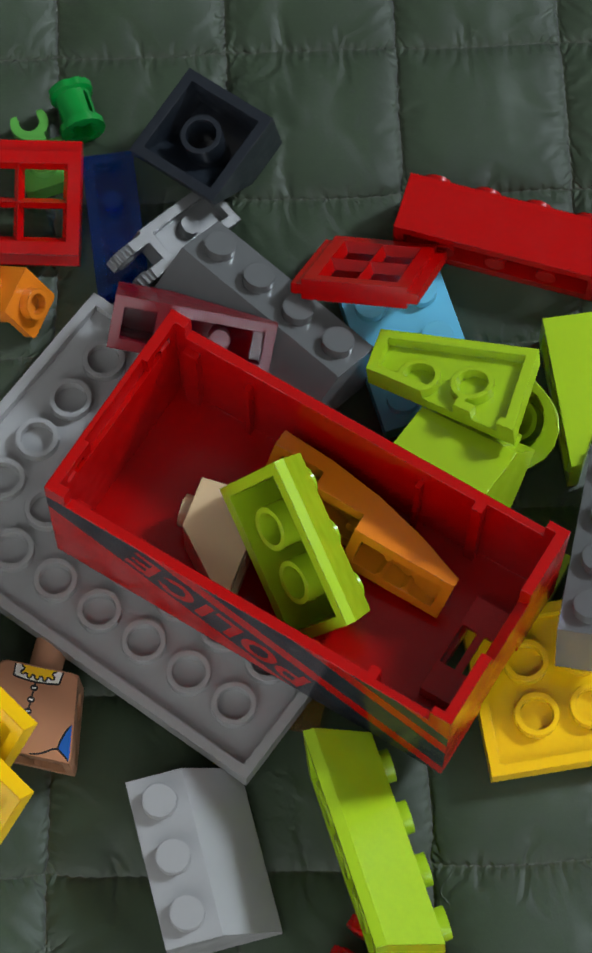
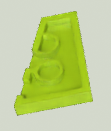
M380 329L366 366L368 383L515 445L540 367L539 349Z

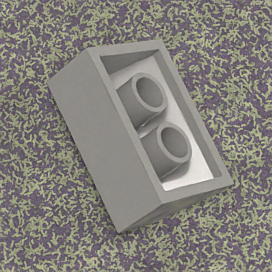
M179 768L125 782L167 953H213L283 934L244 784L222 768Z

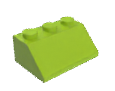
M301 453L279 459L220 488V492L277 619L313 638L347 626L371 611L364 596L363 583L350 565L341 545L339 529L329 518L318 493L316 478L306 466Z

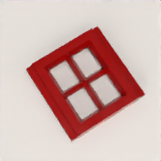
M0 139V169H15L14 198L0 197V208H14L13 236H0V265L80 267L84 168L82 141ZM25 169L64 170L63 199L25 198ZM24 208L63 209L62 238L24 237Z
M335 235L332 240L325 239L291 281V293L301 294V299L407 309L410 304L418 305L446 263L447 250L437 249V244Z

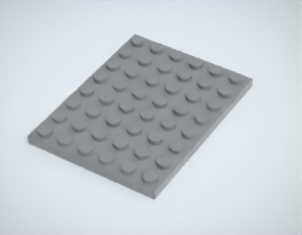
M93 293L0 401V613L34 637H40L52 644L68 661L247 786L312 698L57 547L44 486L140 354L106 347L114 305Z

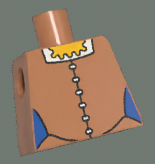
M38 637L36 638L29 664L8 659L2 660L0 663V686L38 723L14 761V764L75 777L78 766L84 687L78 675L62 671L65 662L63 654L52 644Z

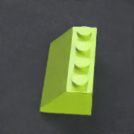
M326 728L304 730L303 736L308 773L355 914L362 929L368 953H446L445 942L453 939L452 930L444 907L442 905L432 907L426 890L427 887L434 886L432 873L424 852L413 853L408 835L415 833V827L406 800L396 802L389 783L396 782L397 776L388 749L378 751L371 732Z

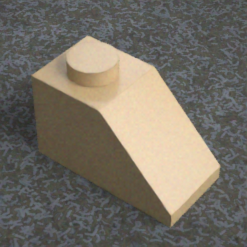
M202 477L195 496L186 494L177 518V526L183 527L185 551L195 570L238 595L251 559L220 492V488L226 486V484Z

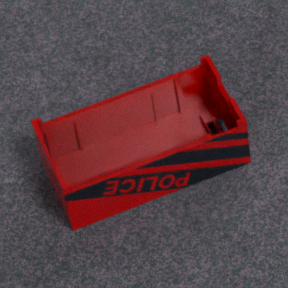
M173 309L170 310L44 486L58 549L440 774L480 712L481 704L514 651L518 650L554 592L571 533L551 520L546 528L207 339L192 330L190 318ZM284 430L335 461L379 495L426 540L459 580L436 619L355 572L363 583L364 596L371 611L347 626L310 638L277 619L252 561L238 595L195 570L185 551L183 527L177 526V518L186 494L195 496L202 477L228 485L265 467L275 443ZM468 630H470L476 636L456 668L453 669L447 664ZM486 639L492 644L486 654L481 653L468 676L463 675L464 670L483 640Z

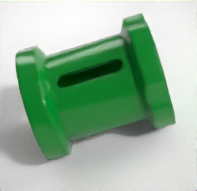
M74 76L62 79L49 89L51 105L58 109L62 121L59 131L63 141H82L85 144L100 137L105 131L104 119L102 115L96 113L91 99L93 96L91 81L86 77Z

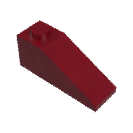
M119 281L106 347L140 353L170 310L173 309L191 319L193 331L269 373L278 322L177 292Z

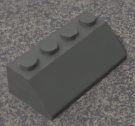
M220 221L183 246L154 287L278 322L269 373L334 410L365 385L367 378L366 366L374 347L317 300L301 299V294L291 293L292 280Z

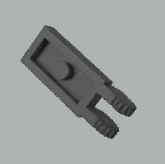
M190 192L141 228L126 246H123L110 258L106 265L115 274L120 270H124L139 254L143 253L153 266L147 271L140 273L132 281V284L153 287L158 283L183 246L218 221L230 230H233L241 219L224 200L213 205L194 192Z

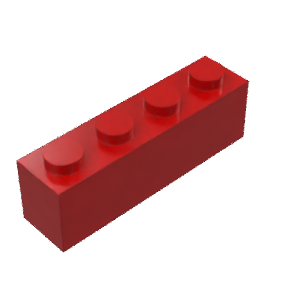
M410 173L394 223L393 240L437 244V249L447 250V261L445 264L592 301L591 213L581 212L573 214L554 209L549 204L540 200L522 201L502 196L501 193L492 188H471L455 184L441 175L427 174L423 176Z

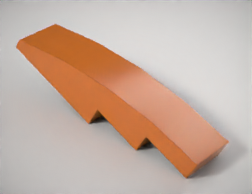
M284 430L275 443L266 466L284 457L301 453L306 466L316 478L318 493L328 516L339 529L341 544L346 546L344 551L353 571L437 619L459 580L426 540L379 495L335 461Z

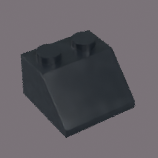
M189 68L129 150L137 158L211 204L216 205L252 185L281 146L282 141L272 117Z

